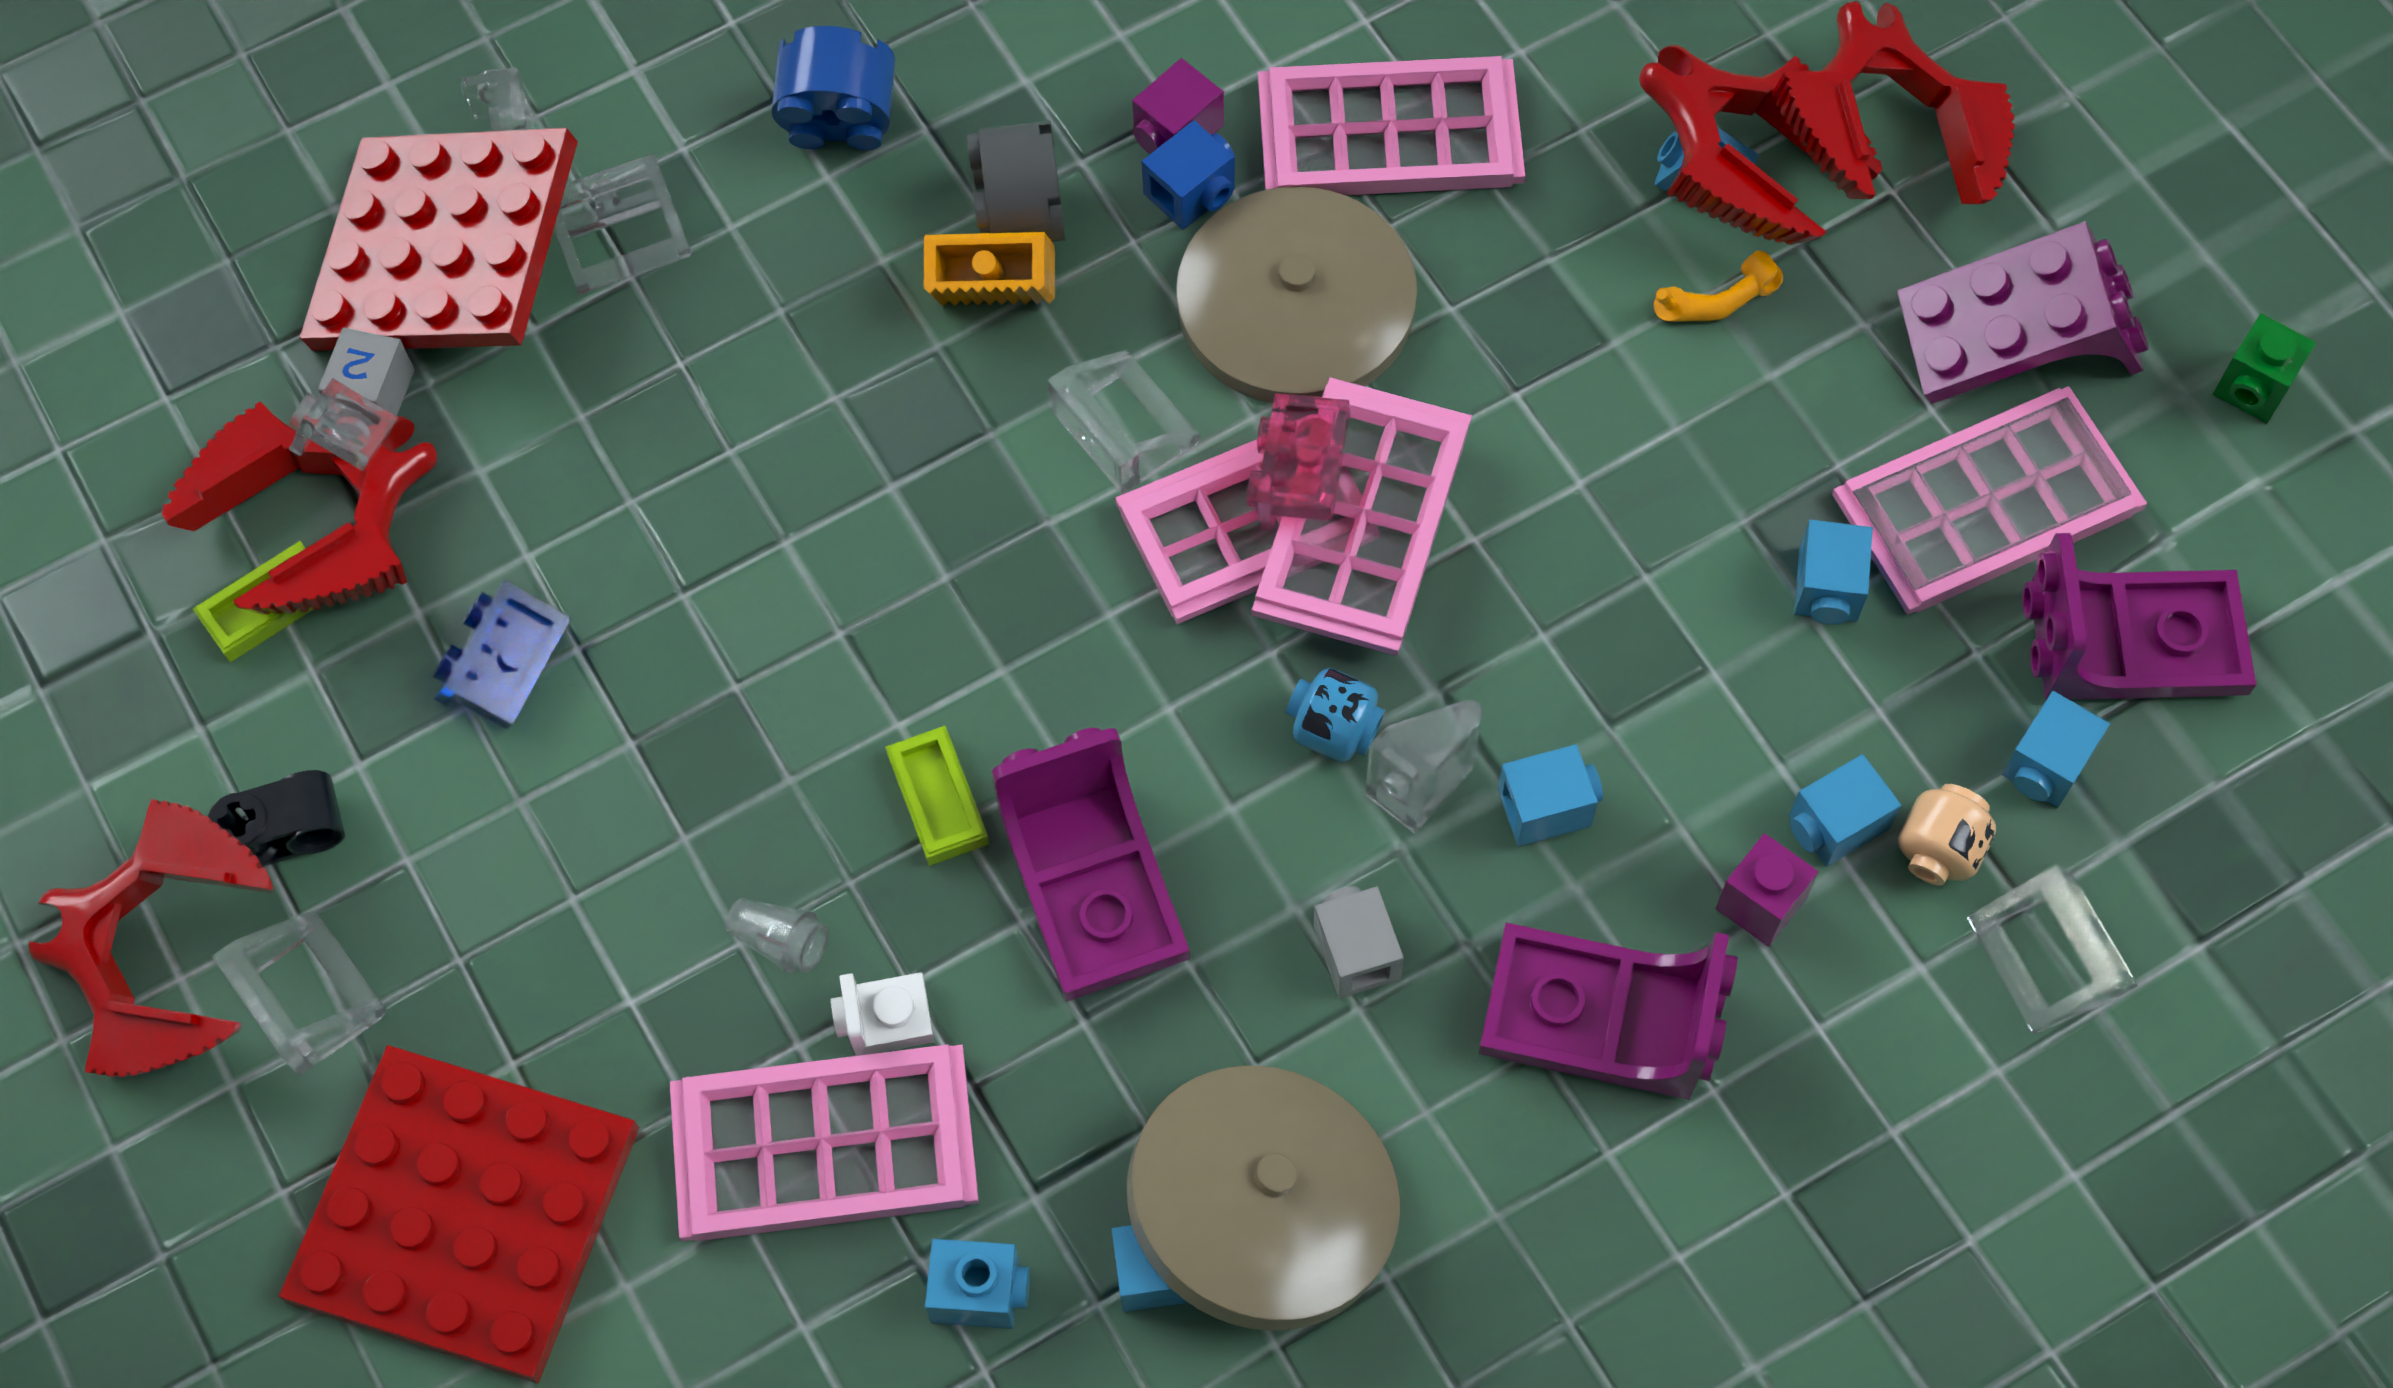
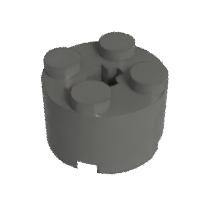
M1051 121L979 129V133L967 134L971 171H973L975 188L985 189V191L973 192L977 226L980 228V233L1045 232L1047 237L1051 239V242L1065 241Z

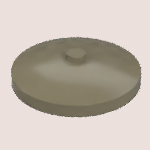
M1301 186L1273 188L1250 194L1230 203L1215 213L1197 231L1187 246L1178 271L1177 311L1179 323L1184 338L1197 360L1209 373L1231 389L1246 396L1275 404H1318L1321 402L1330 377L1364 387L1381 376L1397 359L1409 338L1415 318L1417 297L1416 275L1411 257L1402 239L1385 219L1371 208L1346 195L1320 188Z
M1266 1066L1227 1067L1195 1077L1181 1085L1163 1100L1148 1119L1135 1145L1127 1175L1126 1194L1132 1228L1145 1257L1156 1273L1173 1291L1197 1309L1219 1320L1249 1329L1276 1331L1304 1328L1323 1322L1344 1311L1358 1300L1373 1283L1391 1253L1398 1231L1400 1217L1398 1183L1392 1162L1377 1133L1356 1108L1336 1092L1311 1078L1279 1068Z

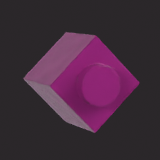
M1180 58L1132 100L1133 134L1137 142L1146 152L1151 154L1193 120L1210 135L1216 133L1224 126V91L1183 58Z
M1764 833L1726 880L1715 909L1770 947L1807 899L1819 871Z

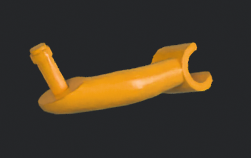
M1761 250L1755 251L1741 265L1740 271L1745 277L1729 289L1717 294H1698L1686 292L1674 286L1663 287L1656 291L1653 303L1654 311L1660 319L1669 322L1721 320L1727 318L1757 295L1767 296L1778 290L1783 282V273L1769 254Z

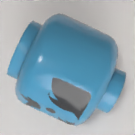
M1325 668L1316 675L1312 683L1304 679L1299 680L1289 700L1285 714L1296 718L1293 725V737L1299 745L1334 761L1343 763L1350 760L1355 753L1362 756L1366 755L1380 727L1385 709L1377 706L1378 692L1373 686L1334 668Z

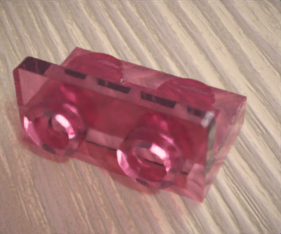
M1275 393L1271 417L1262 416L1258 428L1257 449L1258 453L1264 454L1261 471H1251L1247 492L1248 507L1257 508L1260 530L1273 531L1276 516L1333 520L1351 414L1349 400Z

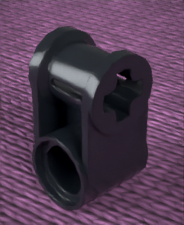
M319 770L293 773L273 783L239 793H230L220 798L212 806L208 815L212 822L217 823L222 829L229 832L242 845L244 844L248 848L251 847L255 852L253 855H256L262 868L303 854H314L329 850L340 844L345 838L332 777L327 772ZM241 808L246 815L241 817L236 809Z

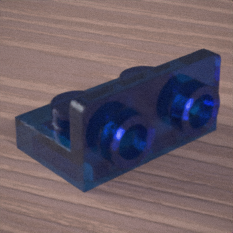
M505 580L492 596L481 591L463 621L465 626L472 629L462 649L451 644L432 676L442 682L434 699L444 705L450 699H453L503 728L508 729L514 723L571 618Z

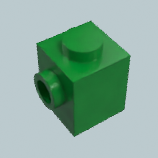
M2260 313L2233 356L2212 395L2268 424L2317 342Z

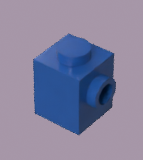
M1195 120L1141 161L1143 194L1182 230L1208 210L1213 212L1221 208L1229 200L1235 189V155L1232 148L1223 137L1216 133L1210 135Z

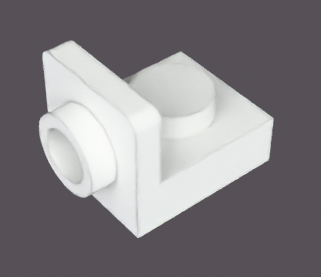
M922 972L856 984L853 973L839 976L842 996L831 998L834 1026L838 1038L849 1036L856 1056L935 1042Z

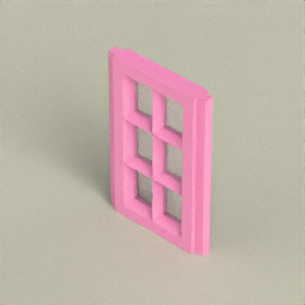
M1316 415L1115 498L1121 517L1176 624L1258 590ZM1332 441L1330 449L1337 450ZM1325 460L1314 494L1359 506L1362 495L1347 467ZM1310 507L1299 541L1344 553L1355 519ZM1367 522L1359 548L1380 539L1381 533L1376 524ZM1294 553L1286 578L1320 565L1325 561Z

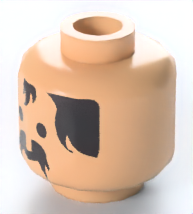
M1944 784L1941 789H1929L1921 793L1917 797L1898 834L1899 849L1911 861L1908 865L1910 872L1919 879L1938 886L1944 885L1946 880L1964 881L1973 877L1981 866L1996 835V824L1989 814L1990 805L1975 792L1954 784Z

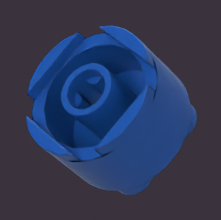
M836 26L802 28L795 31L793 42L786 44L784 38L779 42L772 117L781 128L789 132V142L792 145L802 149H819L824 145V140L847 141L849 146L859 150H874L881 146L882 135L887 132L890 126L895 55L887 44L877 39V48L860 42L861 32Z

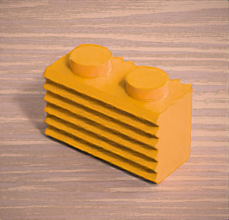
M1045 232L925 235L924 289L942 306L948 301L956 306L960 300L966 306L972 300L978 306L984 300L989 305L995 300L1001 305L1009 300L1014 305L1019 299L1025 305L1031 299L1036 304L1042 299L1050 304L1055 299V247Z

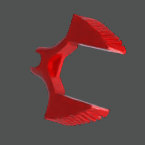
M1847 2L1840 7L1836 16L1839 48L1834 58L1821 71H1784L1772 92V97L1777 99V107L1781 108L1782 116L1787 118L1788 126L1794 127L1793 133L1795 136H1800L1799 141L1802 146H1807V153L1814 155L1813 161L1816 165H1821L1820 171L1823 174L1828 173V179L1831 182L1835 181L1837 188L1843 190L1849 199L1874 198L1875 191L1866 161L1870 156L1851 84L1861 73L1883 74L1890 77L1927 107H1934L1961 204H1985L1991 201L1998 194L1995 190L2000 189L2003 185L2001 180L2006 179L2007 172L2004 169L2009 164L2007 158L2010 157L2011 152L2009 149L2012 148L2010 140L2014 137V133L2011 132L2015 129V124L2012 123L2014 114L2010 112L2013 109L2012 103L2008 102L2010 95L2005 93L2007 85L1973 81L1953 76L1929 58L1913 41L1903 20L1902 13L1897 6L1884 3L1878 12L1876 26L1865 18L1859 2Z
M1679 45L1664 47L1659 51L1658 63L1651 62L1642 68L1639 82L1643 91L1670 117L1682 146L1683 162L1667 194L1670 197H1677L1679 202H1685L1686 206L1690 208L1696 207L1697 211L1702 214L1707 212L1708 216L1713 219L1718 217L1722 223L1726 224L1729 222L1730 226L1734 228L1739 226L1741 231L1745 233L1751 231L1753 236L1756 237L1762 235L1764 239H1774L1775 242H1785L1788 245L1822 238L1827 231L1795 207V204L1798 202L1795 196L1729 143L1723 148L1718 145L1721 138L1714 118L1719 112L1750 116L1756 113L1808 154L1806 151L1807 146H1802L1799 141L1800 136H1795L1793 133L1794 127L1788 126L1787 118L1782 116L1781 108L1777 107V99L1772 97V92L1784 71L1809 72V66L1805 63H1800V59L1794 56L1784 66L1762 77L1734 74L1712 67ZM1865 135L1870 156L1866 161L1871 180H1873L1882 171L1881 160L1875 159L1874 156L1877 152L1875 148L1869 146L1872 142Z
M258 402L255 404L254 409L248 408L245 410L244 415L238 414L235 416V421L227 422L223 425V430H218L214 434V439L208 440L206 443L207 447L199 451L198 454L200 456L195 457L191 461L192 466L187 467L183 472L185 476L178 478L173 486L176 487V490L170 491L167 496L171 502L163 504L162 516L168 526L195 532L298 468L303 473L343 475L360 494L353 518L355 525L352 526L350 522L344 524L268 572L270 578L233 600L237 608L263 615H269L270 613L278 615L283 612L291 614L295 613L297 609L301 612H308L311 607L315 611L321 609L323 604L331 607L337 601L343 604L347 603L349 598L352 601L359 600L360 595H364L367 598L372 596L373 592L380 594L385 592L386 588L394 589V585L397 583L403 585L407 582L402 563L394 553L389 537L395 508L403 493L436 466L437 451L432 443L424 442L404 452H393L406 443L413 435L414 423L406 417L395 416L355 434L333 436L301 433L286 425L272 414L262 402Z
M151 799L139 841L132 856L109 876L89 887L49 889L38 901V904L60 910L62 927L59 934L49 942L38 943L28 941V951L37 962L69 973L80 986L94 1014L90 1049L85 1066L86 1073L119 1077L146 1073L203 1054L237 1034L241 1029V1022L134 1005L135 998L111 954L118 921L162 886L164 878L265 893L273 892L274 886L265 867L262 868L256 855H253L251 849L244 844L242 845L238 839L231 836L229 832L222 829L217 823L212 822L206 815L203 816L196 809L193 811L189 806Z

